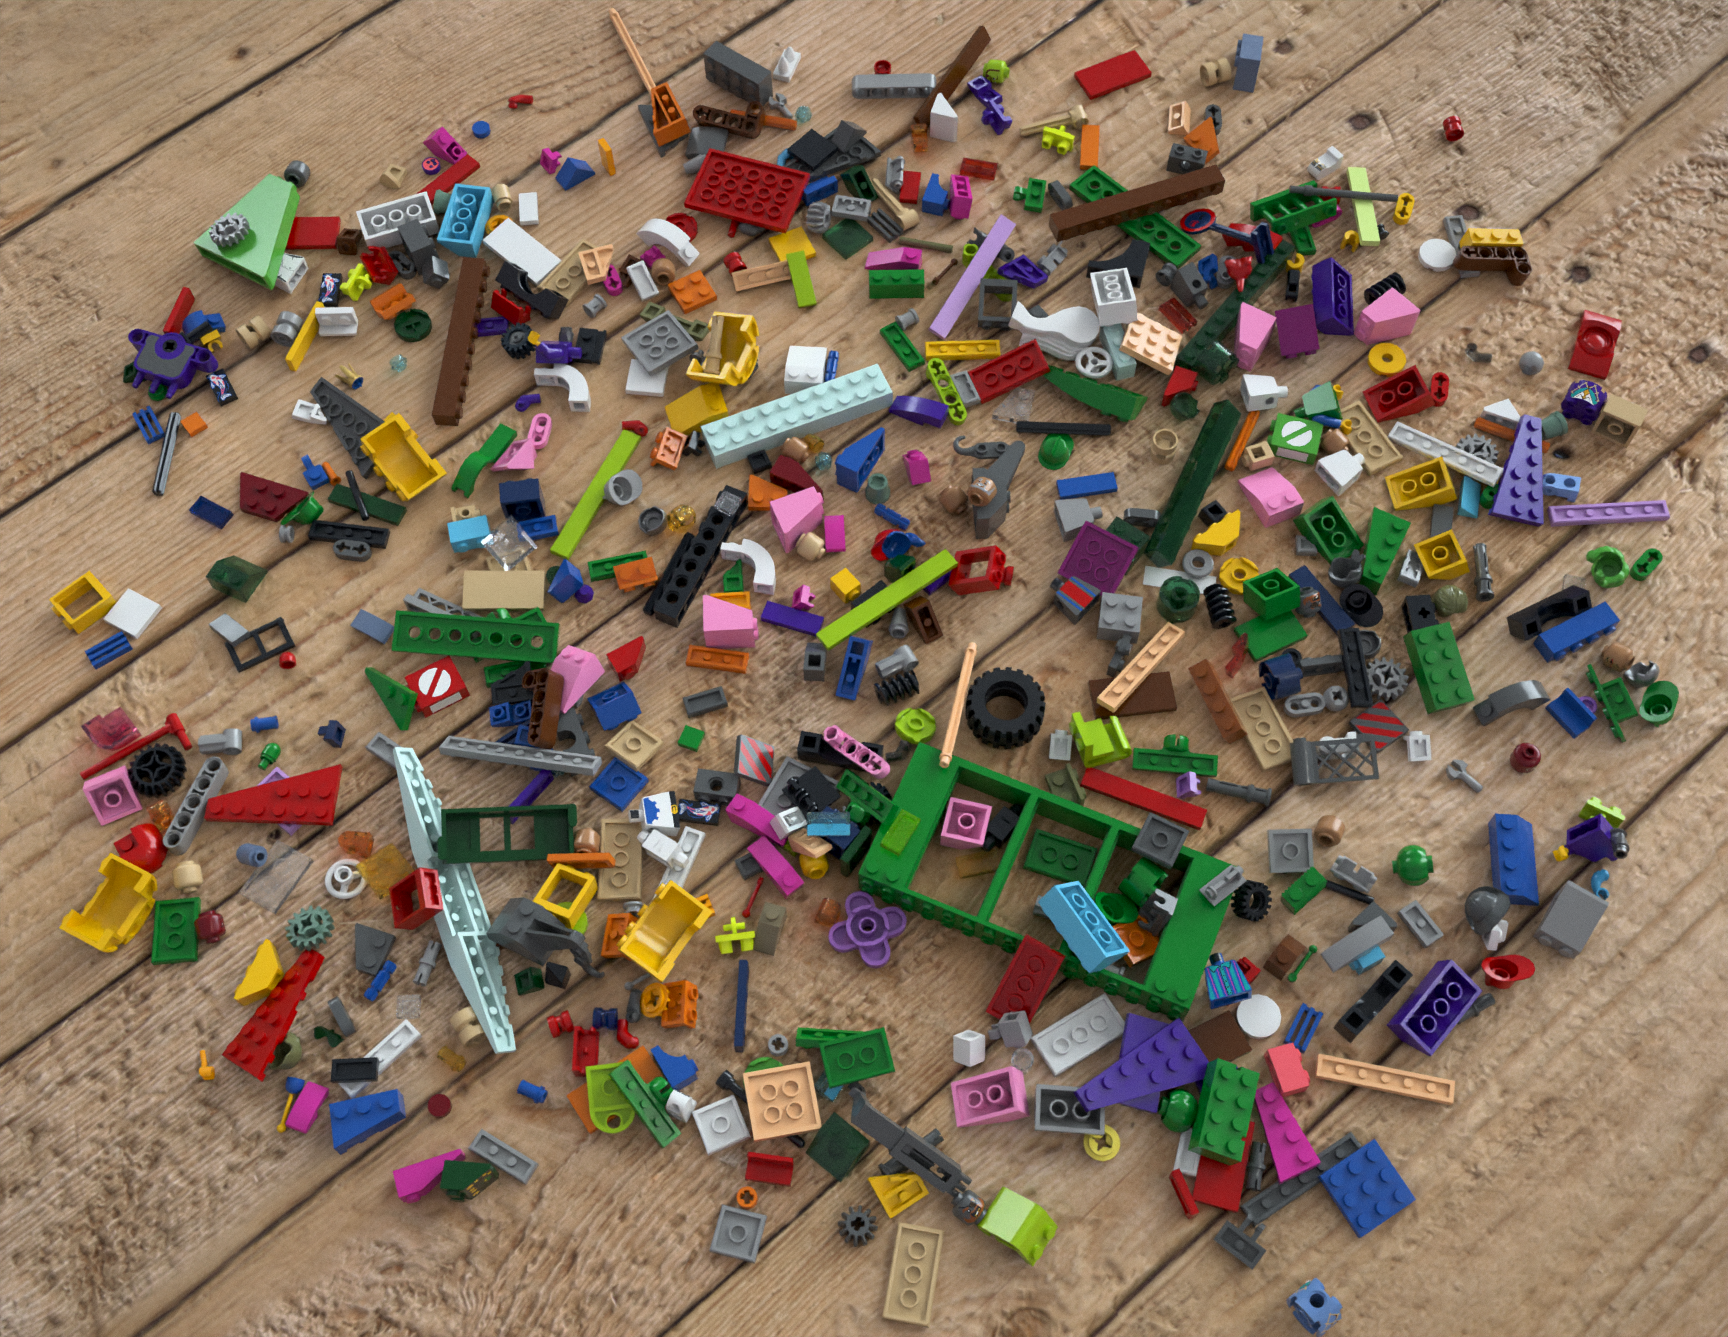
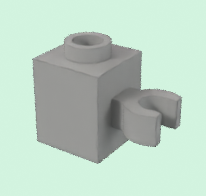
M1025 1011L1004 1013L998 1024H993L991 1026L992 1030H988L990 1040L1002 1037L1006 1048H1022L1027 1045L1033 1035Z

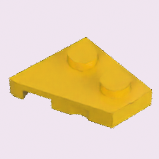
M915 1172L874 1176L867 1179L890 1219L929 1194L922 1179Z

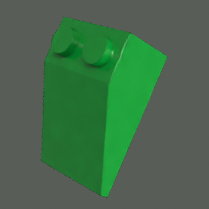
M1333 496L1321 499L1293 519L1302 536L1306 537L1308 541L1316 546L1317 551L1330 565L1334 558H1347L1354 549L1358 550L1364 546Z

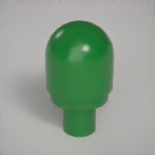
M269 743L264 747L260 756L261 762L258 765L260 769L266 770L269 764L272 765L276 762L281 754V748L278 744Z

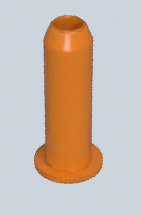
M323 462L322 468L331 480L330 484L336 486V484L341 482V478L335 474L329 463Z

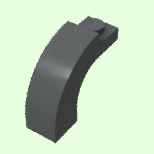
M1528 680L1509 685L1488 695V699L1477 704L1473 709L1481 724L1486 726L1512 711L1522 708L1534 710L1551 699L1541 682Z

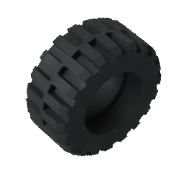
M1000 667L993 668L991 673L989 670L985 671L982 674V678L980 676L974 680V685L970 686L966 700L965 715L968 720L967 725L969 729L973 730V735L976 738H982V743L986 745L991 743L993 748L999 749V746L1011 749L1013 745L1018 748L1023 746V741L1026 743L1030 742L1033 739V735H1037L1040 731L1045 713V695L1043 691H1040V684L1033 682L1034 677L1030 674L1024 675L1020 669L1013 671L1011 670L1012 667H1006L1005 670H1000ZM1008 696L1019 701L1025 711L1016 719L1001 720L988 712L986 704L993 698Z

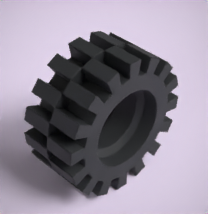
M1247 880L1238 890L1233 891L1235 896L1231 897V900H1234V903H1231V907L1235 908L1233 912L1237 914L1236 916L1250 921L1264 919L1263 915L1269 913L1267 908H1271V905H1268V903L1272 902V898L1268 897L1271 895V891L1267 890L1268 886L1264 885V883ZM1253 894V903L1249 906V901Z

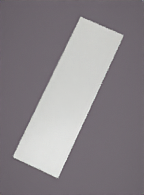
M1145 566L1143 584L1203 594V590L1206 587L1216 584L1217 577L1207 575L1206 577L1196 578L1183 571Z

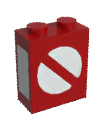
M450 656L444 657L404 677L407 682L405 687L418 693L415 708L418 713L422 711L425 718L470 696Z

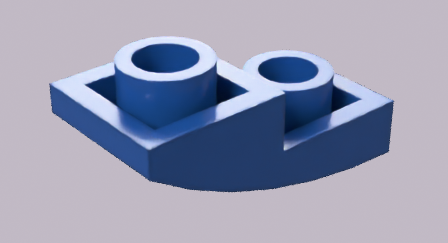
M528 700L514 705L506 702L489 707L491 726H515L530 720L532 701Z

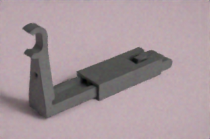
M855 1082L848 1085V1088L851 1090L848 1094L853 1098L851 1123L888 1148L889 1154L941 1192L945 1193L946 1191L955 1197L958 1193L955 1188L962 1192L966 1190V1186L961 1183V1180L970 1185L972 1180L962 1172L961 1166L907 1126L903 1129L871 1106L866 1097V1091L861 1084ZM935 1164L939 1166L937 1172L944 1175L942 1178L930 1170Z

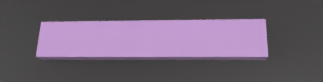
M1665 500L1549 506L1547 509L1551 527L1666 521L1670 518Z

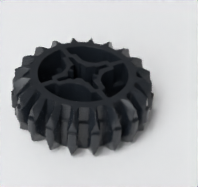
M156 743L154 748L148 745L145 751L140 749L141 754L139 756L134 755L135 761L129 762L131 768L127 771L133 788L139 794H145L149 798L154 796L159 799L161 793L167 797L168 791L175 792L174 787L181 786L179 780L185 779L183 773L187 772L185 767L186 761L182 757L181 752H178L173 746L169 747L165 743L162 746ZM163 759L171 760L172 764L164 763ZM143 777L151 779L152 783L144 782Z

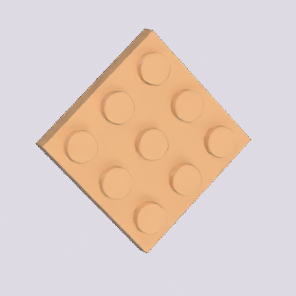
M1137 313L1138 321L1127 324L1119 350L1169 376L1173 371L1182 335L1145 317L1143 314Z
M810 1061L743 1073L754 1142L822 1130Z

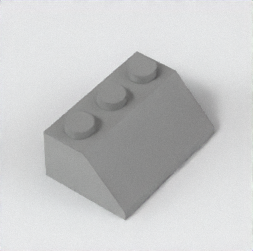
M1036 1084L1034 1097L1035 1131L1104 1136L1105 1107L1086 1112L1073 1093L1080 1087Z

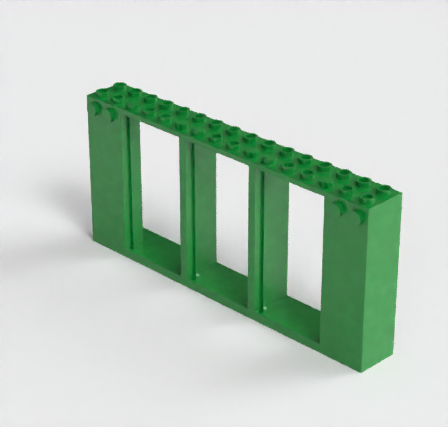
M919 742L892 800L893 803L899 806V809L889 826L881 823L858 873V884L861 891L868 893L870 896H878L885 903H895L907 912H917L924 919H934L941 922V925L946 928H956L968 937H978L987 945L995 944L1000 946L1003 951L1013 954V952H1017L1024 936L990 923L989 920L1035 813L1104 840L1084 887L1092 900L1095 898L1115 846L1117 845L1131 851L1141 829L952 755V761L949 763V766L942 768L939 765V756L942 751ZM957 783L1010 804L1018 803L1023 807L977 916L909 889ZM1182 846L1172 868L1185 872L1176 896L1178 901L1173 916L1165 924L1143 984L1105 969L1089 974L1082 967L1081 961L1071 955L1072 951L1069 949L1068 943L1064 938L1059 950H1056L1066 956L1058 971L1063 972L1062 974L1068 978L1082 980L1087 986L1102 988L1109 995L1124 997L1131 1004L1138 1003L1146 1006L1145 1008L1150 1012L1163 1013L1172 1021L1180 1018L1184 1022L1233 894L1232 892L1214 907L1199 890L1231 864Z

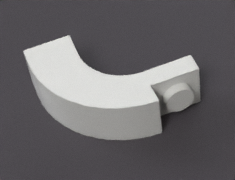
M662 219L647 221L636 233L648 247L660 244L668 248L685 267L690 266L700 254L689 242L691 238L674 224Z
M554 363V369L535 368L534 377L537 385L560 386L569 391L568 401L571 411L590 412L591 398L588 385L578 370L561 363Z
M743 539L742 545L734 542H722V559L732 561L741 559L742 562L749 564L755 570L753 580L754 592L774 595L776 587L775 566L767 550L758 543L748 539Z

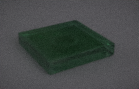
M847 218L822 234V238L845 260L873 241V236L859 223Z

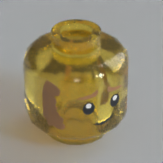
M683 504L676 506L667 515L668 527L677 533H684L689 530L696 522L694 509Z

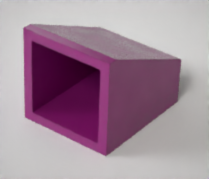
M1313 304L1276 310L1275 317H1277L1276 324L1281 356H1286V359L1297 357V353L1305 352V356L1316 354V350L1320 349Z

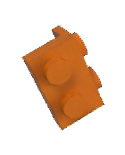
M398 283L370 300V304L379 318L390 320L400 310L404 311L412 307V303L416 300L412 294L406 292L401 283Z

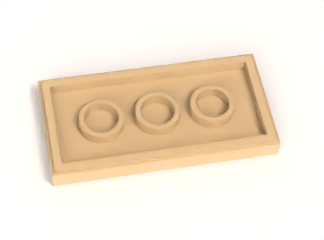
M582 239L537 286L538 291L542 292L545 288L557 291L569 299L565 306L568 307L588 285L578 252L597 248V246Z
M1360 401L1340 409L1343 417L1341 422L1346 419L1352 422L1351 433L1345 435L1349 439V443L1346 446L1353 455L1360 453L1364 456L1365 463L1361 466L1369 476L1402 461L1403 456Z
M544 570L464 571L463 611H496L499 608H505L507 611L532 610L536 607L544 610Z
M1265 687L1230 698L1248 733L1244 738L1262 773L1291 763L1289 744L1293 743V739Z
M601 819L600 853L609 852L616 862L613 868H599L598 902L641 901L643 847L637 839L638 834L642 831L641 822L630 823L629 819Z
M898 1222L882 1319L929 1328L944 1230Z

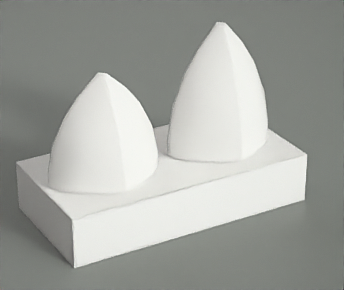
M792 47L784 49L773 72V79L789 83L801 59V53L794 52Z

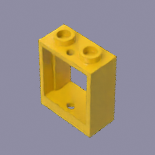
M90 570L49 599L54 605L51 608L58 618L63 616L65 619L62 622L69 630L74 629L78 634L105 616L117 603ZM93 588L102 600L73 620L64 608Z
M557 863L533 902L543 906L562 922L566 928L573 929L598 890L596 879L588 872L583 873L570 865ZM562 878L583 886L569 910L547 901Z

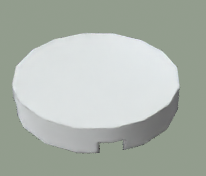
M1430 239L1424 242L1418 254L1420 263L1425 268H1431L1436 272L1451 268L1456 257L1455 248L1447 241L1441 239Z
M1260 994L1252 995L1251 999L1241 1001L1236 1010L1235 1017L1239 1028L1250 1038L1258 1040L1272 1036L1280 1026V1009L1267 996Z

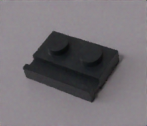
M580 328L575 347H581L582 357L581 359H573V361L576 363H597L600 365L607 331L603 330L602 332L598 331V329Z

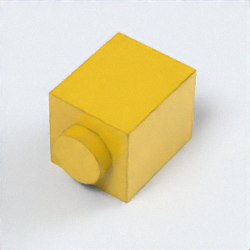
M844 568L830 578L831 589L845 604L849 601H854L860 596L861 583L847 568Z

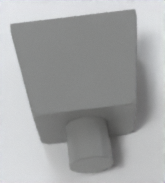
M1085 498L1055 500L1053 511L1064 542L1076 538L1085 521L1094 524L1095 519L1103 517L1101 507L1090 508Z

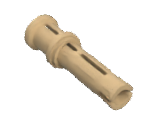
M712 316L709 352L705 355L707 363L703 373L720 375L721 373L719 365L720 359H722V354L720 353L724 321L722 316Z

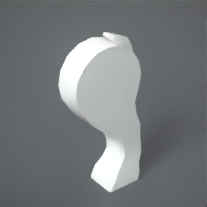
M1019 301L1008 324L1012 329H1017L1022 333L1019 346L1036 339L1041 351L1065 361H1075L1077 354L1081 350L1092 345L1100 328L1097 316L1087 308L1080 306L1071 307L1046 318H1036L1031 316Z

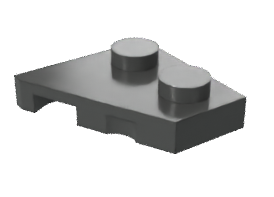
M356 923V969L359 972L376 977L378 972L382 970L396 937L392 934Z

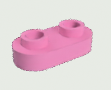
M545 413L534 416L528 433V439L530 438L533 441L535 449L544 448L549 440L552 421L550 416Z

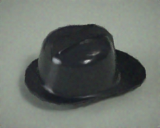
M1353 584L1341 592L1339 598L1340 605L1356 624L1362 627H1372L1380 622L1383 616V606L1367 587Z

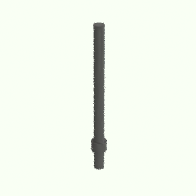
M1290 185L1289 193L1303 194V196L1310 197L1311 195L1388 202L1398 201V195L1314 188L1312 185H1304V187Z

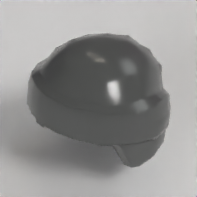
M1354 549L1351 558H1334L1328 570V577L1331 583L1338 588L1345 589L1359 582L1363 571L1361 561L1366 558V555H1359L1360 552Z

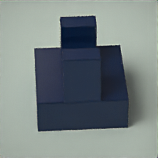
M329 720L328 726L319 727L318 735L324 736L323 740L327 741L332 747L341 748L346 729L337 720Z

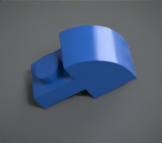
M202 310L191 313L184 319L182 330L187 335L205 321L209 322L212 326V331L217 329L218 332H225L226 326L220 313L204 315Z

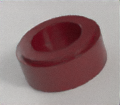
M436 1094L428 1102V1111L436 1118L447 1116L452 1109L450 1099L444 1094Z

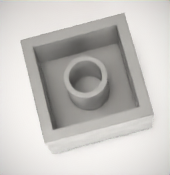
M1102 592L1096 639L1118 641L1119 639L1122 640L1126 633L1132 636L1131 643L1137 644L1140 633L1143 597Z

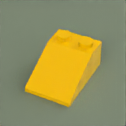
M716 383L698 386L665 406L671 429L686 436L693 431L701 432V426L729 416L720 386Z
M1442 456L1385 477L1395 511L1433 507L1434 504L1442 505L1457 499L1448 468Z

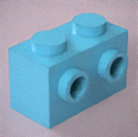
M486 515L447 523L450 543L454 553L493 545L490 524Z

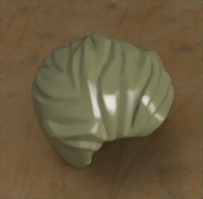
M1445 585L1431 596V601L1434 602L1435 609L1441 617H1447L1454 613H1463L1467 610L1468 598L1466 593L1454 585Z
M287 1032L283 1042L277 1045L273 1052L275 1058L269 1066L271 1070L291 1069L298 1064L302 1056L299 1037L291 1032Z

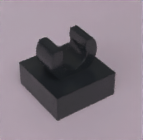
M693 431L687 436L682 451L683 455L688 456L693 453L699 456L702 454L703 451L697 448V446L702 448L705 445L703 440H699L700 433Z

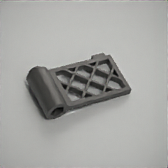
M1370 733L1356 734L1354 739L1313 742L1306 741V738H1295L1293 743L1289 744L1294 786L1379 779L1375 738L1370 737ZM1369 742L1370 752L1365 757L1356 748L1361 743ZM1340 744H1345L1351 749L1345 758L1335 751ZM1316 746H1324L1330 751L1324 760L1317 755ZM1353 752L1363 759L1357 768L1347 761ZM1332 753L1342 760L1336 769L1326 762ZM1365 761L1372 766L1373 775H1364L1359 771V768ZM1344 763L1354 770L1349 777H1344L1338 772ZM1322 765H1325L1333 772L1328 778L1319 779L1318 770Z

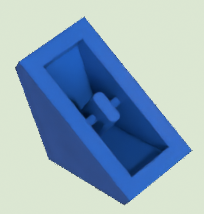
M568 157L555 178L566 191L595 175V172L586 161Z
M563 559L547 592L560 603H564L584 585L580 570L567 559Z

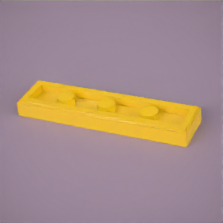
M315 302L285 358L291 371H297L319 330L320 325L315 315V309L325 308L322 302Z
M999 340L925 342L926 361L932 358H939L941 360L995 359L1001 355Z

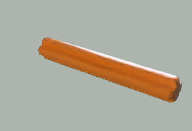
M731 109L730 111L731 113L745 116L746 111ZM766 115L763 125L795 131L797 121Z
M1259 410L1249 411L1225 463L1226 470L1231 472L1235 470L1258 420Z
M1480 417L1474 423V428L1512 442L1515 440L1514 434L1516 430ZM1542 440V453H1547L1550 443Z

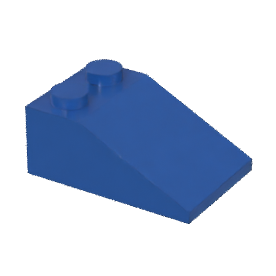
M881 427L845 448L843 453L837 456L835 460V475L837 476L838 485L858 493L885 451L884 428Z

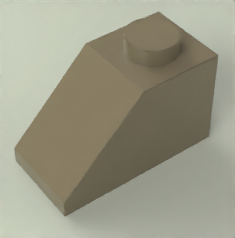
M765 902L758 922L753 950L774 956L787 919L786 907Z

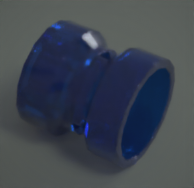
M595 1007L592 1026L596 1030L607 1028L608 1030L616 1031L618 1008L604 1010L602 1007Z

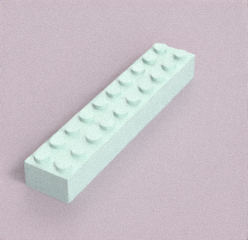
M875 364L701 426L702 439L717 469L745 459L750 454L781 446L788 437L790 439L792 437L800 439L890 407L893 404V392L879 365Z

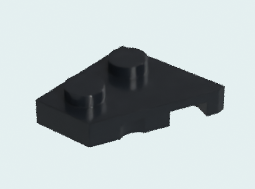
M526 661L523 663V666L514 672L511 671L503 679H499L491 684L493 706L506 702L515 704L528 700L533 701L534 692L522 686L524 674L531 671L530 661Z

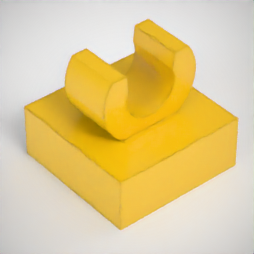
M217 329L200 338L203 346H208L211 353H214L212 349L213 344H218L221 349L223 348L220 341L221 336Z

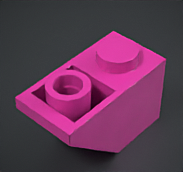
M443 127L434 130L423 142L436 157L453 165L467 154Z
M910 450L907 454L902 455L908 479L912 485L931 482L928 459L921 451Z

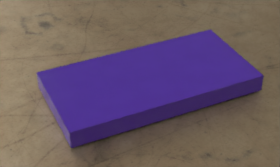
M1127 1013L1119 1059L1167 1026L1168 1023ZM1160 1092L1117 1104L1155 1114L1158 1109Z

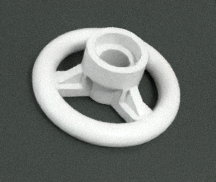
M1087 347L1077 354L1075 365L1083 376L1096 379L1106 376L1111 371L1113 360L1106 350L1100 347ZM1092 352L1102 354L1106 360H1099L1094 357ZM1084 355L1088 358L1085 369L1081 365V359Z
M355 859L337 861L328 869L325 876L327 891L338 899H350L357 896L363 891L368 881V873L365 866ZM345 865L355 866L359 870L352 872L351 869ZM333 874L341 885L340 892L336 891L332 886ZM361 877L358 887L351 892H347L348 886L353 880Z

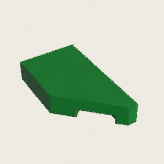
M738 559L736 564L723 575L724 593L744 592L741 559Z

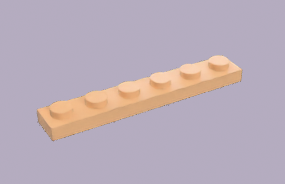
M1167 622L1097 697V703L1114 713L1182 640L1185 631Z
M1324 1054L1317 1055L1315 1078L1452 1105L1454 1102L1455 1081Z

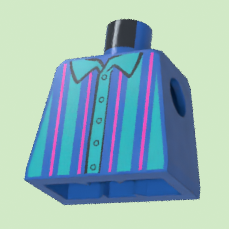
M1221 953L1210 955L1209 960L1212 966L1205 968V982L1210 1009L1251 999V986L1235 960L1224 962Z

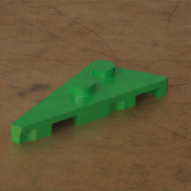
M366 667L365 674L401 731L408 730L418 693L378 670Z

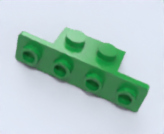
M1589 664L1587 665L1589 672H1586L1590 684L1595 683L1597 686V690H1594L1598 701H1603L1606 706L1602 709L1606 719H1612L1614 726L1610 728L1615 739L1620 737L1623 743L1626 739L1618 723L1638 716L1637 710L1621 677L1600 684L1592 665Z

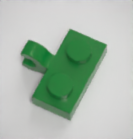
M1029 178L1027 189L1015 186L1013 200L1021 201L1025 199L1024 210L1041 213L1047 181Z

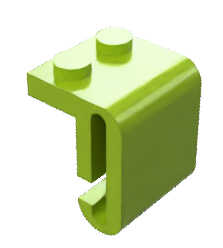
M1080 712L1072 713L1069 729L1085 767L1090 768L1128 758L1132 754V749L1118 717L1110 716V723L1103 725L1101 718L1084 722Z
M1006 1187L1000 1189L987 1209L985 1216L977 1224V1227L989 1237L991 1235L995 1236L998 1242L1016 1251L1031 1266H1034L1036 1261L1042 1256L1043 1250L1054 1237L1058 1228L1041 1206Z

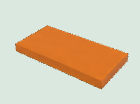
M644 1046L618 1061H631L632 1066L645 1083L651 1082L656 1077L664 1078ZM586 1082L566 1096L588 1132L592 1134L598 1128L593 1124L590 1117ZM611 1115V1116H609L608 1119H607V1123H609L610 1121H612L613 1119H615V1118L618 1117V1116H617V1115Z

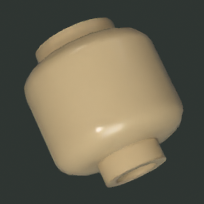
M812 532L803 533L795 545L797 553L808 561H813L816 557L820 559L826 550L823 548L824 540Z
M194 861L178 863L176 868L172 870L174 887L177 890H183L184 894L196 892L197 887L203 884L201 867L198 864H194Z

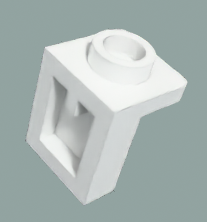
M1055 730V734L1050 733L1049 759L1070 760L1072 735H1067L1068 731Z
M1410 731V735L1403 736V740H1407L1408 761L1431 760L1430 735H1423L1422 731Z
M1500 920L1489 933L1482 935L1487 950L1496 951L1498 943L1505 941L1508 929V922L1506 920Z

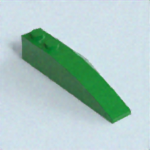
M1048 365L1051 371L1043 375L1075 399L1099 409L1103 415L1118 416L1117 419L1123 422L1135 420L1148 399L1144 395L1109 383H1100L1099 385L1097 384L1098 381L1093 378L1083 377L1082 379L1080 374L1066 371L1065 373L1063 369Z

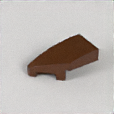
M630 254L621 268H619L625 288H628L633 283L626 267L642 261Z

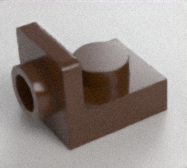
M344 228L337 236L339 254L354 256L357 254L356 244L362 238V230Z

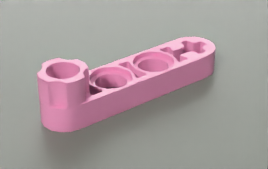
M833 725L824 730V740L837 752L877 779H882L888 775L890 765L882 757L843 732L838 726ZM856 745L855 751L848 754L849 748ZM869 754L868 761L861 763L862 758ZM876 763L878 766L882 768L880 770L876 769L874 767V764Z

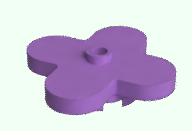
M863 891L853 892L847 897L845 902V911L848 919L838 922L831 927L828 936L829 943L834 950L842 953L857 949L865 965L870 968H881L890 959V947L887 940L897 937L904 932L907 923L906 915L897 907H886L879 910L868 893Z

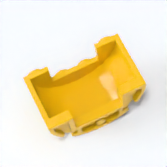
M714 311L712 316L724 317L720 348L722 359H720L719 365L721 373L720 375L703 373L706 369L707 358L702 366L697 359L693 358L686 375L694 381L732 386L743 384L752 374L758 358L759 346L756 345V336H759L756 320L753 315ZM712 317L709 320L707 326L710 332L712 327Z
M400 413L360 438L362 443L360 449L373 462L375 466L373 467L374 472L378 477L382 476L385 479V485L391 493L395 491L402 502H408L447 475V472L435 458L432 460L413 437L411 427Z
M112 853L101 862L98 870L106 879L97 887L95 895L85 905L82 914L71 909L69 914L64 916L59 927L63 931L106 953L116 951L118 949L117 946L121 943L126 945L140 931L148 919L156 900L152 898L153 891H157V881L152 874Z
M672 880L666 885L663 882L655 891V898L648 906L644 904L637 913L639 916L635 923L631 921L624 931L627 935H623L616 944L619 947L618 951L659 982L664 981L675 965L673 962L693 934L701 929L713 912Z

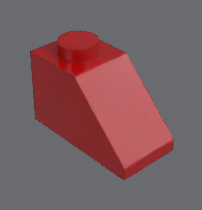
M1176 366L1163 395L1161 406L1165 407L1188 399L1191 392H1195L1199 381L1196 378L1198 373Z
M643 636L606 654L608 663L620 682L629 680L638 673L646 650Z

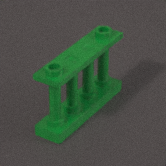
M1314 180L1299 185L1303 187L1304 185H1312L1314 188H1317V183ZM1289 189L1250 203V219L1253 222L1263 218L1271 224V231L1278 235H1283L1335 216L1337 212L1336 198L1323 201L1317 195H1311L1310 197L1303 196V194L1289 193ZM1312 201L1316 205L1308 207L1305 203ZM1294 207L1299 209V211L1294 213L1288 210ZM1281 213L1284 216L1276 219L1273 215Z

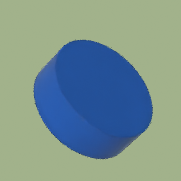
M477 121L472 126L473 134L477 138H486L491 132L489 124L485 121Z

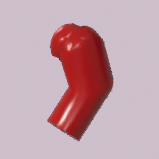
M520 94L510 97L508 99V107L517 109L518 103L533 104V96Z
M640 420L622 421V430H633L641 437L647 435L648 428Z
M626 1019L617 1020V1041L626 1049H636L639 1045V1039L633 1037L628 1032V1021Z

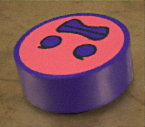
M429 157L422 162L423 171L428 175H435L441 169L437 158Z

